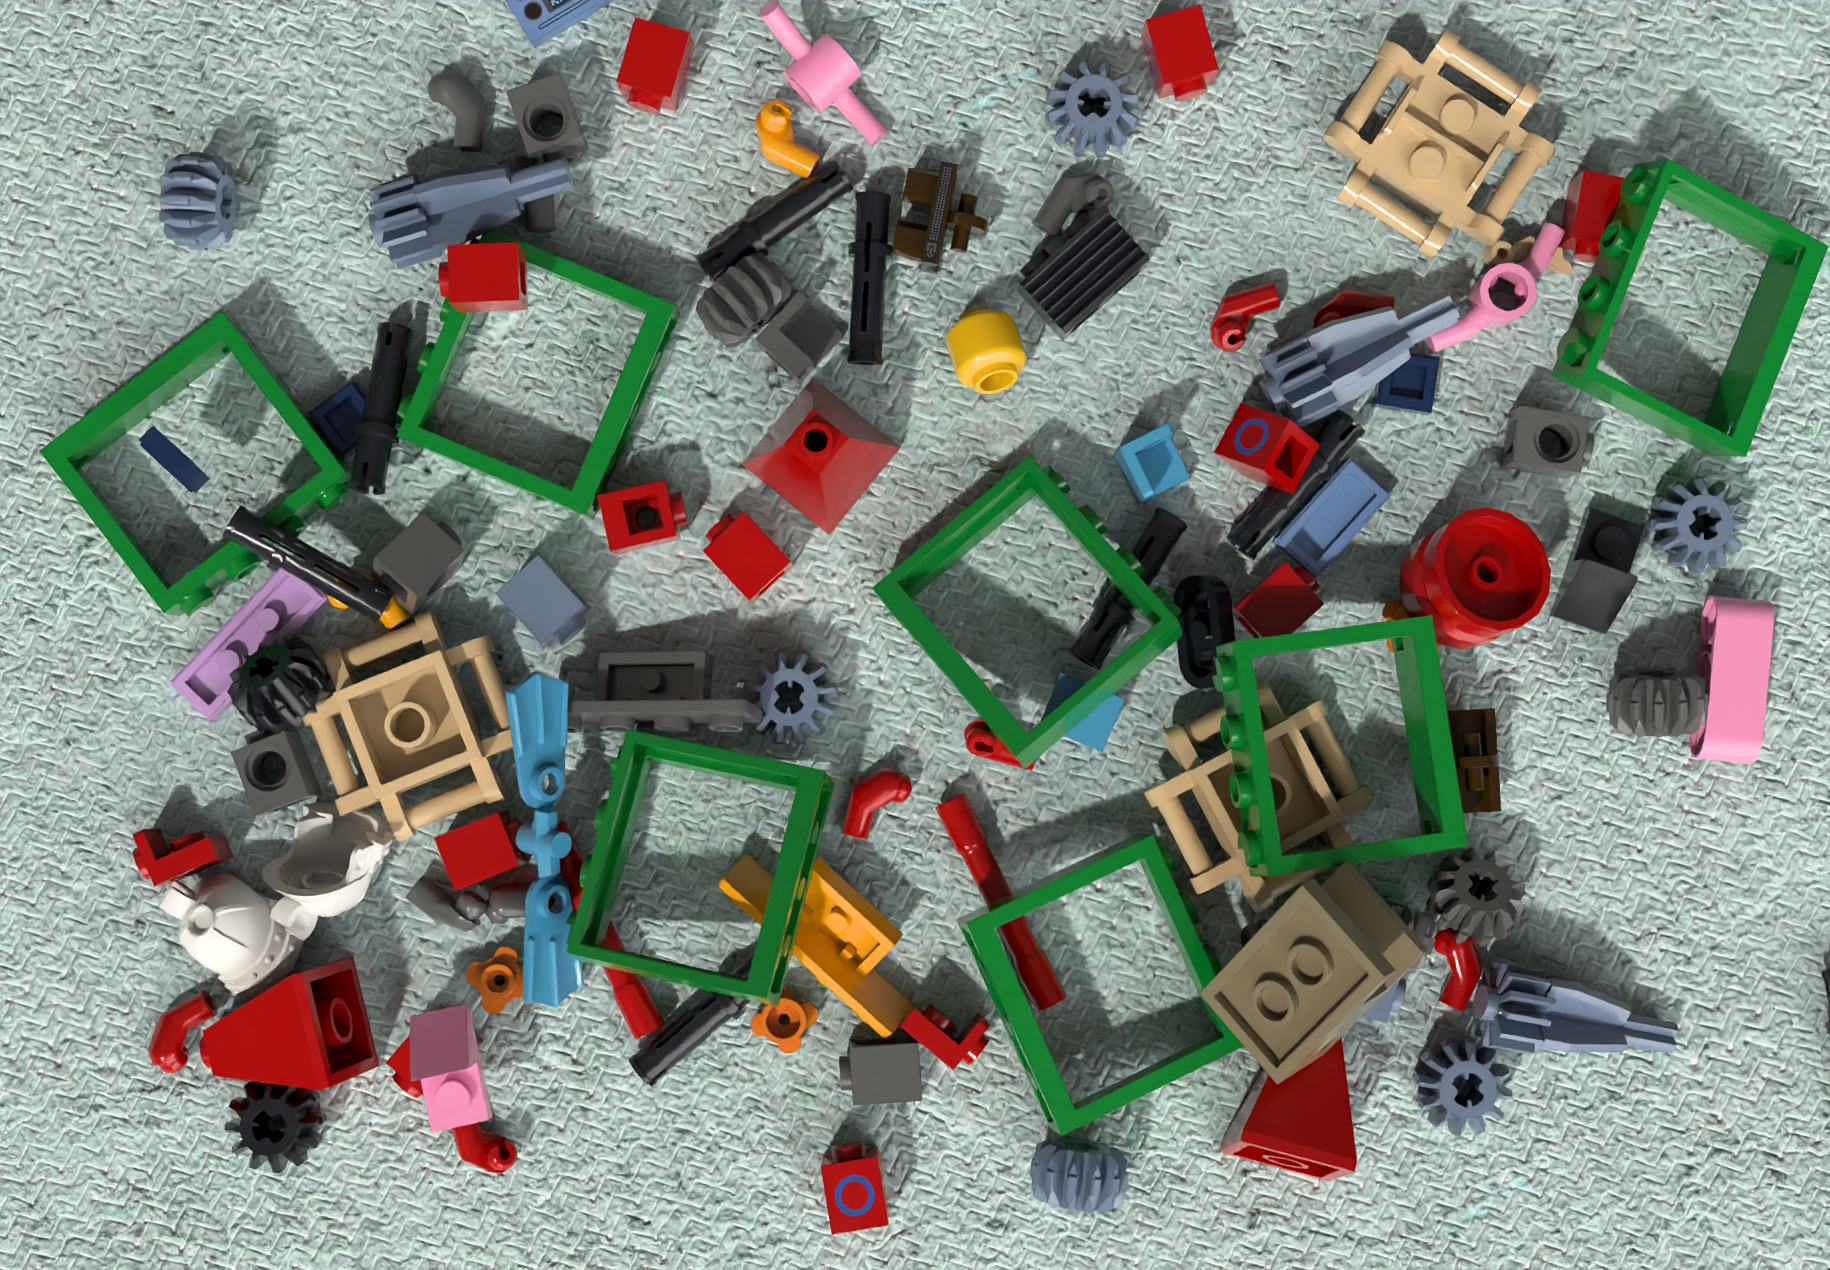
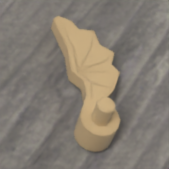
M1526 236L1512 245L1506 241H1498L1495 246H1486L1483 251L1484 261L1490 267L1512 261L1523 262L1530 253L1536 239L1532 236ZM1558 247L1547 270L1571 275L1573 268L1570 262L1563 258V248Z

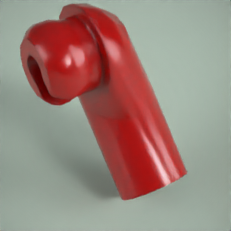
M982 718L975 719L967 725L964 731L966 748L971 754L1026 770H1033L1035 761L1024 768Z
M1450 927L1437 931L1434 937L1436 938L1433 946L1434 950L1447 957L1451 969L1438 1001L1461 1012H1465L1482 975L1483 963L1473 937L1469 935L1464 943L1457 945L1455 938L1457 931Z
M202 991L174 1006L159 1017L148 1052L152 1064L159 1065L162 1071L166 1073L180 1071L189 1060L188 1049L183 1046L188 1031L218 1015L215 1002L206 991Z

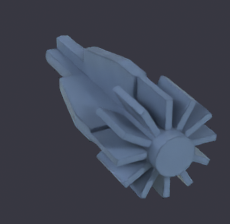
M565 156L513 172L509 163L446 170L423 177L420 181L415 173L373 186L369 190L373 199L370 202V207L374 211V214L369 215V225L377 245L380 248L388 247L390 261L392 264L396 263L398 269L442 257L445 249H447V245L465 244L521 215V211L525 209L524 203L572 189L575 183Z
M1444 292L1396 315L1395 309L1388 306L1329 321L1304 333L1303 336L1300 333L1259 353L1261 357L1259 363L1266 373L1263 374L1265 379L1260 381L1262 392L1274 412L1281 409L1283 416H1287L1288 419L1302 428L1337 411L1338 407L1360 397L1411 358L1408 349L1413 347V344L1459 323L1458 318L1460 315L1458 309L1453 305L1450 295Z
M1492 962L1491 973L1483 972L1482 979L1484 985H1481L1475 993L1473 1017L1480 1019V1022L1474 1034L1475 1036L1482 1037L1480 1045L1484 1047L1522 1054H1534L1535 1049L1565 1052H1623L1626 1046L1672 1053L1677 1046L1674 1039L1679 1031L1676 1022L1631 1014L1628 1003L1575 982L1554 978L1544 979L1545 971L1541 969L1505 962Z

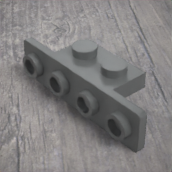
M707 651L599 653L595 701H568L567 733L581 732L582 724H600V729L626 733L627 729L635 731V724L653 723L654 729L666 732H686L689 730V723H709V729L738 732L743 730L744 723H761L763 710L742 699L711 700L714 656Z

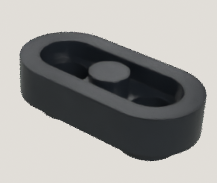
M1192 575L1179 583L1173 598L1175 605L1182 611L1176 617L1179 620L1183 636L1177 640L1179 667L1184 679L1191 686L1199 689L1215 688L1212 676L1217 675L1215 657H1217L1216 647L1236 641L1231 595L1227 585L1220 578L1214 575Z

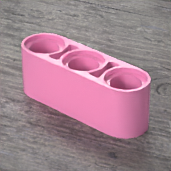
M1710 595L1705 601L1700 623L1696 674L1705 679V692L1708 693V711H1705V724L1698 731L1690 734V751L1694 758L1753 764L1759 757L1763 740L1774 627V612L1769 601Z

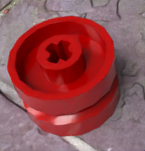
M1486 507L1465 511L1414 543L1401 564L1399 590L1405 611L1410 618L1432 615L1436 643L1462 650L1489 643L1503 634H1508L1522 627L1537 616L1549 595L1551 569L1545 548L1530 526L1509 512Z

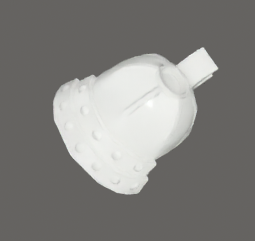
M335 803L304 804V816L300 817L296 823L291 848L284 855L269 862L261 873L265 883L285 895L272 909L270 918L285 926L284 930L304 941L315 929L318 916H337L343 911L355 907L365 897L373 873L379 868L383 858L388 854L394 836L390 825L377 813L362 809L340 817Z
M220 872L212 873L201 879L192 889L177 880H173L161 898L162 902L159 907L179 919L180 933L178 936L181 944L195 960L211 971L220 974L218 979L224 982V987L233 994L242 997H257L281 982L293 970L304 941L284 930L285 926L270 918L272 909L279 900L259 894L234 876Z

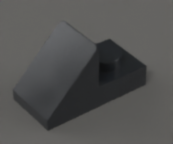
M1592 508L1585 510L1550 616L1601 634H1606L1637 583L1638 576L1629 572L1645 526Z

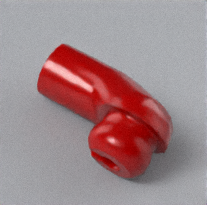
M1270 281L1228 294L1221 299L1210 324V338L1216 347L1226 352L1239 350L1245 344L1246 337L1244 336L1252 316L1280 308L1279 296L1274 283Z
M1348 289L1342 290L1318 310L1314 319V328L1332 320L1388 306L1394 309V296Z
M881 768L855 783L850 794L841 833L868 840L875 810L892 801L898 803L906 801L912 792L910 777L905 773H899L895 768Z
M480 1122L451 1128L458 1153L465 1162L491 1173L505 1172L516 1162L518 1154L515 1144L506 1137L481 1128Z

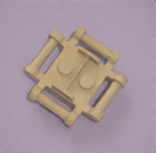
M1448 28L1441 35L1423 64L1413 59L1411 54L1402 46L1391 41L1383 42L1375 55L1377 62L1339 122L1332 121L1323 135V139L1328 145L1357 163L1351 176L1338 194L1337 199L1349 207L1353 203L1357 204L1419 244L1417 250L1430 259H1433L1454 226L1482 244L1495 246L1504 232L1501 225L1538 167L1547 166L1556 151L1551 142L1545 138L1529 133L1519 127V124L1537 100L1542 89L1529 80L1525 84L1519 82L1459 43L1461 37ZM1445 62L1510 103L1505 114L1502 116L1438 75ZM1397 76L1409 85L1371 144L1361 139L1358 133L1394 77ZM1506 146L1517 153L1519 157L1482 214L1477 213L1467 207V205ZM1369 179L1434 220L1433 225L1368 185Z
M432 610L414 616V623L347 650L339 646L324 653L325 662L337 691L333 693V696L316 703L315 706L318 713L307 714L302 718L305 727L311 726L335 785L339 798L334 801L340 817L380 802L390 828L399 842L416 836V829L485 801L488 805H493L506 799L504 786L490 758L501 752L513 749L506 690L492 657V653L496 651L491 636L484 635L447 649L441 626ZM423 643L427 653L426 656L361 682H356L354 677L355 670ZM468 662L471 663L498 734L484 740L463 683L455 667ZM338 714L342 716L369 785L360 789L333 717ZM471 765L477 779L476 781L410 808L405 806L400 793Z
M1259 679L1256 681L1261 718L1265 725L1263 732L1282 853L1319 833H1322L1325 845L1316 850L1353 845L1341 822L1345 820V816L1371 803L1374 797L1367 784L1360 785L1325 718L1329 712L1324 702L1320 698L1285 717L1270 687L1263 679ZM1223 705L1183 727L1176 723L1162 731L1165 745L1177 761L1182 772L1151 787L1144 794L1152 808L1157 806L1193 873L1189 880L1196 893H1204L1237 875L1247 901L1253 910L1259 914L1274 905V898L1331 867L1265 878L1250 877L1249 866H1246L1244 849H1238V835L1243 831L1240 808H1236L1233 805L1229 792V777L1231 773H1234L1231 750L1224 749L1201 762L1194 749V746L1221 732V717L1226 715ZM1303 728L1306 729L1341 795L1336 800L1299 731ZM1189 789H1192L1227 856L1225 860L1213 865L1178 798V795Z

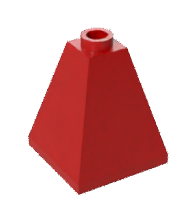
M812 377L742 465L830 536L900 450V447ZM815 441H827V445L822 451L812 452L807 449Z
M353 956L290 975L204 1029L199 1046L201 1059L206 1067L212 1069L213 1076L315 1090L330 1088L380 1066Z
M1342 1037L1323 1056L1278 1085L1262 1067L1222 1138L1219 1153L1327 1182L1355 1172L1357 1155Z

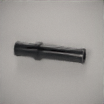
M831 160L823 169L747 221L744 217L734 223L736 230L703 253L696 255L697 262L705 274L710 276L711 282L714 284L716 278L722 276L730 266L736 265L743 257L760 252L767 257L769 255L768 248L846 193L852 192L854 188L843 170L841 172L838 171L840 169L838 163L835 160Z
M863 191L855 193L854 242L849 243L848 256L853 258V277L850 304L849 356H847V362L855 365L876 366L883 365L882 341L887 260L892 259L893 256L892 245L888 244L891 196L883 192Z
M389 322L380 323L377 326V339L362 420L355 424L353 438L357 441V447L348 487L364 494H369L370 486L373 487L372 493L374 495L385 493L391 450L399 444V437L396 436L398 430L395 429V419L400 406L414 331L398 323H394L393 333L389 331Z
M1338 409L1332 419L1314 438L1320 445L1294 493L1291 494L1271 487L1237 527L1226 536V539L1233 546H1239L1237 549L1253 561L1257 557L1258 552L1321 481L1328 482L1335 475L1332 468L1353 444L1365 434V430L1359 424L1352 425L1354 419Z
M240 505L223 533L224 538L231 539L247 550L269 561L267 567L276 573L281 568L322 591L324 594L372 619L371 621L378 622L394 595V591L382 587L349 568L346 564L335 560L298 539L300 533L291 527L286 532L248 511L243 505ZM260 537H265L266 539L279 545L281 548L287 550L288 552L293 553L296 556L302 558L303 560H305V562L297 560L296 558L290 556L281 549L274 547L273 545L260 539ZM314 567H318L319 569L325 571L333 577L355 588L359 592L356 593L350 590L349 588L343 586L342 584L334 581L333 579L315 570Z
M1159 507L1154 511L1152 519L1131 551L1145 570L1139 577L1148 587L1157 577L1182 533L1188 528L1183 520ZM1113 582L1104 597L1097 596L1091 605L1095 610L1075 644L1069 649L1070 654L1096 670L1102 668V663L1123 629H1131L1136 620L1132 616L1136 608Z
M754 953L728 975L748 979ZM708 991L692 1007L660 1032L649 1044L629 1058L632 1068L646 1084L653 1087L671 1068L696 1049L721 1025L725 1024L732 1017L734 1019L741 1017L746 1012L744 1006L751 1000Z

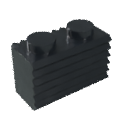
M1105 208L1094 218L1088 212L1080 215L1062 233V236L1067 240L1063 246L1052 255L1045 249L1041 250L1020 270L1025 279L1020 283L1018 292L1062 341L1141 273L1150 260L1148 254L1141 249L1140 245L1133 240L1132 236L1127 234L1126 230L1119 225L1118 221Z

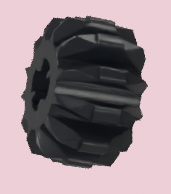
M281 635L271 645L261 642L255 653L242 656L244 664L230 673L233 683L227 691L232 699V704L249 725L254 726L259 732L270 729L274 733L279 734L288 724L291 723L299 727L304 716L318 713L315 705L330 694L326 685L331 679V675L327 671V665L310 644L305 643L300 637L289 640Z
M255 1081L245 1084L246 1098L236 1097L229 1104V1108L241 1118L227 1122L224 1129L231 1134H241L242 1140L232 1146V1153L238 1155L250 1149L253 1152L249 1159V1167L258 1169L268 1159L269 1167L273 1173H280L285 1170L288 1160L296 1166L303 1164L308 1160L306 1148L315 1149L323 1141L320 1134L312 1128L324 1124L327 1121V1115L322 1112H311L309 1106L320 1099L319 1093L313 1091L302 1097L299 1095L302 1089L300 1087H284V1085L264 1083L263 1086L262 1083ZM280 1114L286 1124L273 1132L268 1127L266 1121Z

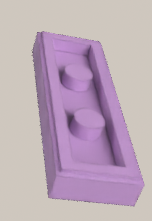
M280 568L277 573L274 572L169 683L210 722H216L232 705V699L227 693L233 683L230 673L243 666L242 656L255 653L261 642L271 645L281 635L289 640L296 638L329 603L327 595Z

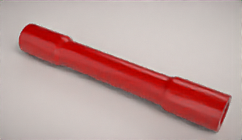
M962 793L935 807L956 851L963 857L986 905L1011 894L1012 891L988 846L987 835L966 794ZM1024 915L999 926L998 929L1014 958L1015 969L1037 1012L1065 999L1067 994L1047 954L1039 947Z
M565 820L558 822V831L567 833L571 838L572 845L570 852L565 857L559 858L560 873L556 875L566 880L570 888L572 907L574 910H578L583 892L579 879L584 858ZM610 919L603 946L626 951ZM602 966L612 986L613 997L634 1039H638L665 1024L643 978L637 974Z

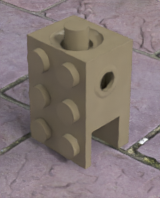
M1346 861L1321 886L1315 879L1302 884L1200 992V995L1278 1085L1323 1056L1429 949L1352 864Z

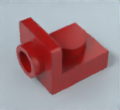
M159 828L142 829L133 833V838L137 845L133 849L136 866L145 879L152 880L154 886L171 885L173 880L181 881L234 857L225 836L206 838L203 831H198L172 842L170 846L173 853H170Z
M912 1002L899 1023L900 1027L952 1070L957 1067L961 1060L970 1065L990 1040L984 1034L990 1024L979 1012L956 1038L951 1034L956 1024L931 1003L923 1011Z

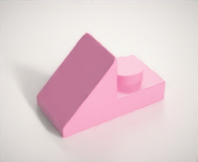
M469 1003L410 1016L411 1081L421 1080L431 1132L487 1121L493 1117Z

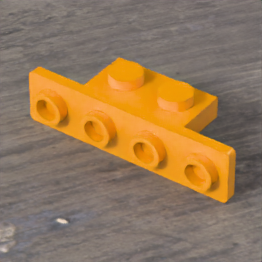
M745 854L719 881L718 886L732 899L736 906L745 910L756 922L762 925L774 877L752 856ZM819 857L814 863L792 955L807 967L821 984L831 989L856 1012L865 1024L871 1026L883 1038H888L899 1026V1023L910 1008L911 1002L873 967L897 944L904 934Z

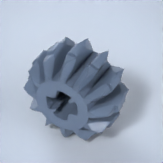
M1086 60L1080 61L1077 67L1078 79L1070 72L1062 70L1057 78L1061 89L1055 88L1048 89L1045 101L1055 108L1046 112L1045 124L1049 126H1062L1055 134L1054 141L1057 145L1065 144L1071 138L1076 140L1073 149V155L1076 157L1083 155L1086 144L1093 145L1094 154L1097 158L1105 157L1107 152L1106 140L1119 149L1123 148L1127 142V137L1123 130H1135L1138 125L1139 118L1130 110L1139 105V94L1132 92L1122 93L1128 86L1130 77L1124 73L1113 81L1110 80L1108 77L1111 71V64L1108 61L1102 62L1098 75L1091 73L1090 65ZM1084 102L1090 107L1097 102L1103 105L1100 117L1094 112L1087 117L1082 115L1081 111Z
M191 151L190 154H177L175 158L168 159L165 165V174L161 175L159 179L161 193L157 197L161 206L159 219L164 223V233L167 239L173 240L176 246H188V249L192 250L221 248L223 243H229L233 236V227L238 223L236 212L237 207L240 205L237 200L239 185L234 180V170L231 164L226 163L222 156H212L208 152Z
M1702 476L1690 478L1686 487L1679 481L1669 484L1666 487L1668 498H1655L1650 504L1654 511L1662 516V518L1647 521L1645 528L1651 532L1660 531L1662 537L1654 541L1651 545V550L1657 553L1670 548L1667 566L1673 569L1679 568L1686 562L1691 574L1704 572L1707 564L1714 569L1725 566L1727 564L1725 552H1739L1743 547L1740 540L1732 534V532L1747 529L1749 524L1744 519L1733 518L1732 512L1740 508L1743 500L1737 497L1723 501L1726 484L1716 482L1707 488ZM1696 516H1700L1704 525L1697 530L1698 534L1693 535L1689 525L1693 524Z
M778 650L775 652V660L779 671L774 673L767 663L759 660L755 667L767 680L763 685L748 679L743 684L744 689L761 693V700L749 701L765 712V715L762 716V722L754 723L753 729L755 732L761 733L772 721L776 722L777 725L772 735V742L780 745L785 739L787 726H792L795 743L802 745L806 743V735L802 724L807 722L818 735H822L826 731L824 724L814 717L817 710L827 715H836L838 708L832 704L820 702V695L837 692L838 685L835 682H829L817 687L815 681L828 670V666L824 662L817 664L808 675L804 673L809 660L808 652L799 651L796 656L794 669L789 668L788 657L785 651ZM785 682H788V686L791 688L794 687L795 682H798L805 690L799 697L804 706L796 713H793V708L788 707L785 714L777 706L782 698L777 690Z
M1464 1036L1459 1042L1457 1050L1450 1040L1446 1038L1440 1040L1439 1050L1442 1055L1440 1059L1426 1051L1423 1052L1420 1058L1431 1069L1429 1074L1422 1072L1413 1073L1412 1081L1419 1086L1428 1088L1414 1098L1415 1104L1418 1107L1431 1108L1427 1118L1428 1122L1435 1127H1439L1447 1121L1449 1132L1453 1135L1461 1136L1467 1122L1477 1134L1485 1132V1122L1482 1116L1485 1113L1498 1121L1503 1119L1504 1113L1493 1104L1496 1098L1502 1100L1511 1099L1512 1090L1496 1084L1505 1079L1510 1074V1070L1504 1064H1493L1497 1054L1495 1049L1482 1047L1477 1051L1475 1040ZM1459 1075L1465 1078L1467 1084L1472 1087L1465 1097L1458 1093L1456 1087L1452 1085L1454 1079Z
M1053 1137L1036 1144L1035 1157L1031 1160L1030 1176H1032L1031 1190L1033 1191V1196L1040 1202L1048 1203L1051 1207L1065 1208L1069 1212L1077 1210L1088 1214L1092 1211L1106 1213L1122 1205L1123 1194L1127 1191L1129 1173H1126L1127 1159L1118 1148L1109 1147L1106 1143H1097L1089 1139L1081 1140L1072 1137L1061 1139Z

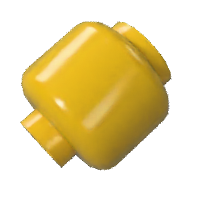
M975 306L967 309L960 315L959 320L953 324L947 333L946 346L957 378L962 385L976 389L979 393L992 394L1006 390L1017 381L1018 375L1025 367L1027 354L1017 324L1010 314L1002 310L990 309L987 306Z

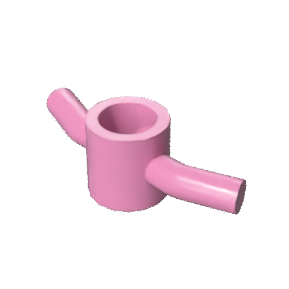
M776 0L765 4L759 12L760 17L795 59L782 73L789 85L807 105L819 114L833 103L871 145L877 144L887 134L888 129L849 88L862 75L853 59L828 34L823 33L811 44Z
M1546 222L1530 253L1519 265L1513 263L1498 264L1479 277L1470 289L1468 297L1470 310L1463 317L1458 318L1459 323L1426 338L1432 352H1438L1467 340L1479 333L1485 326L1494 328L1507 326L1526 314L1535 303L1537 295L1535 280L1547 269L1565 231L1555 224ZM1496 281L1505 282L1512 288L1516 300L1513 310H1503L1495 306L1491 301L1488 290L1496 284Z

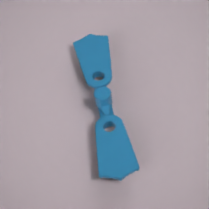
M533 671L521 683L506 691L520 795L527 805L538 808V810H535L533 822L524 823L516 835L518 848L522 852L532 854L534 861L538 865V878L530 885L525 901L523 1001L559 1007L560 1003L569 994L584 986L581 961L566 953L568 947L566 942L570 931V926L566 922L573 911L570 888L564 878L556 875L560 873L559 858L565 857L570 852L572 841L567 833L558 831L556 806H551L560 797L565 784L569 683L567 680L551 678L540 672ZM548 774L549 784L547 789L543 792L542 781L543 778ZM552 893H555L554 905L549 909L548 900Z

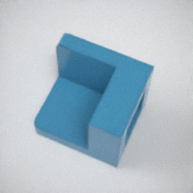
M1170 423L1119 447L1114 453V457L1138 505L1191 478L1171 439L1175 432Z
M1058 673L1054 682L1055 687L1041 721L1086 683L1066 674ZM1113 694L1064 736L1103 752L1125 699Z

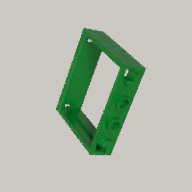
M1669 159L1634 164L1632 171L1628 173L1621 185V199L1613 220L1606 227L1599 240L1600 252L1591 275L1585 280L1579 290V305L1570 328L1558 343V358L1551 375L1711 456L1746 457L1829 246ZM1663 199L1769 255L1704 423L1596 368Z
M492 229L482 234L480 240L474 238L469 244L517 242L526 253V263L528 266L646 314L573 489L569 490L425 430L475 312L459 313L449 303V297H446L441 308L440 321L444 322L437 342L430 341L420 357L417 371L422 374L416 391L414 395L407 394L399 406L395 421L396 425L400 426L396 436L409 444L594 520L600 506L598 495L605 494L680 313L675 304Z
M222 311L40 450L46 461L164 614L181 616L186 613L189 617L200 607L209 606L216 598L213 593L215 589L229 578L233 582L243 579L261 564L258 555L231 540L171 586L81 468L231 352L322 469V471L261 518L286 532L291 527L301 535L306 529L303 521L320 508L323 512L336 508L341 504L339 500L351 492L348 489V482L352 474L350 466L344 459L340 458L309 416L306 409L238 321ZM260 537V539L266 541L271 545L275 544L272 541L266 539L265 537Z
M1030 455L872 587L887 609L1024 768L1028 767L1183 636L1179 620L1176 618L1182 611L1170 599V595L1161 586L1152 591L1139 577L1145 570L1135 556L1124 545L1115 550L1102 536L1107 531V528L1097 514L1087 504L1078 510L1066 496L1071 488L1059 472L1056 473L1050 466L1042 470ZM1035 496L1150 623L1152 628L1027 733L912 599Z
M1432 615L1233 641L1216 647L1217 657H1215L1217 675L1212 676L1217 691L1223 693L1226 715L1221 717L1220 731L1225 748L1231 750L1234 773H1231L1229 777V792L1233 805L1236 808H1240L1243 831L1238 835V849H1244L1246 866H1249L1250 877H1269L1340 866L1346 861L1355 864L1468 846ZM1392 639L1422 834L1282 855L1252 658Z
M627 729L617 758H611L610 775L614 779L608 799H603L597 809L595 830L598 832L594 852L585 857L581 867L579 881L583 892L578 910H573L566 922L570 926L566 942L568 944L566 953L581 962L778 1007L835 783L825 770ZM653 762L795 792L748 979L603 946Z
M1137 833L956 919L1049 1127L1061 1136L1244 1047L1200 995V992L1217 976L1222 968L1211 946L1207 943L1202 945L1194 928V924L1199 922V917L1192 900L1186 892L1179 893L1170 872L1176 870L1168 847L1163 840L1156 841L1153 834ZM1139 860L1216 1034L1076 1103H1072L995 928Z

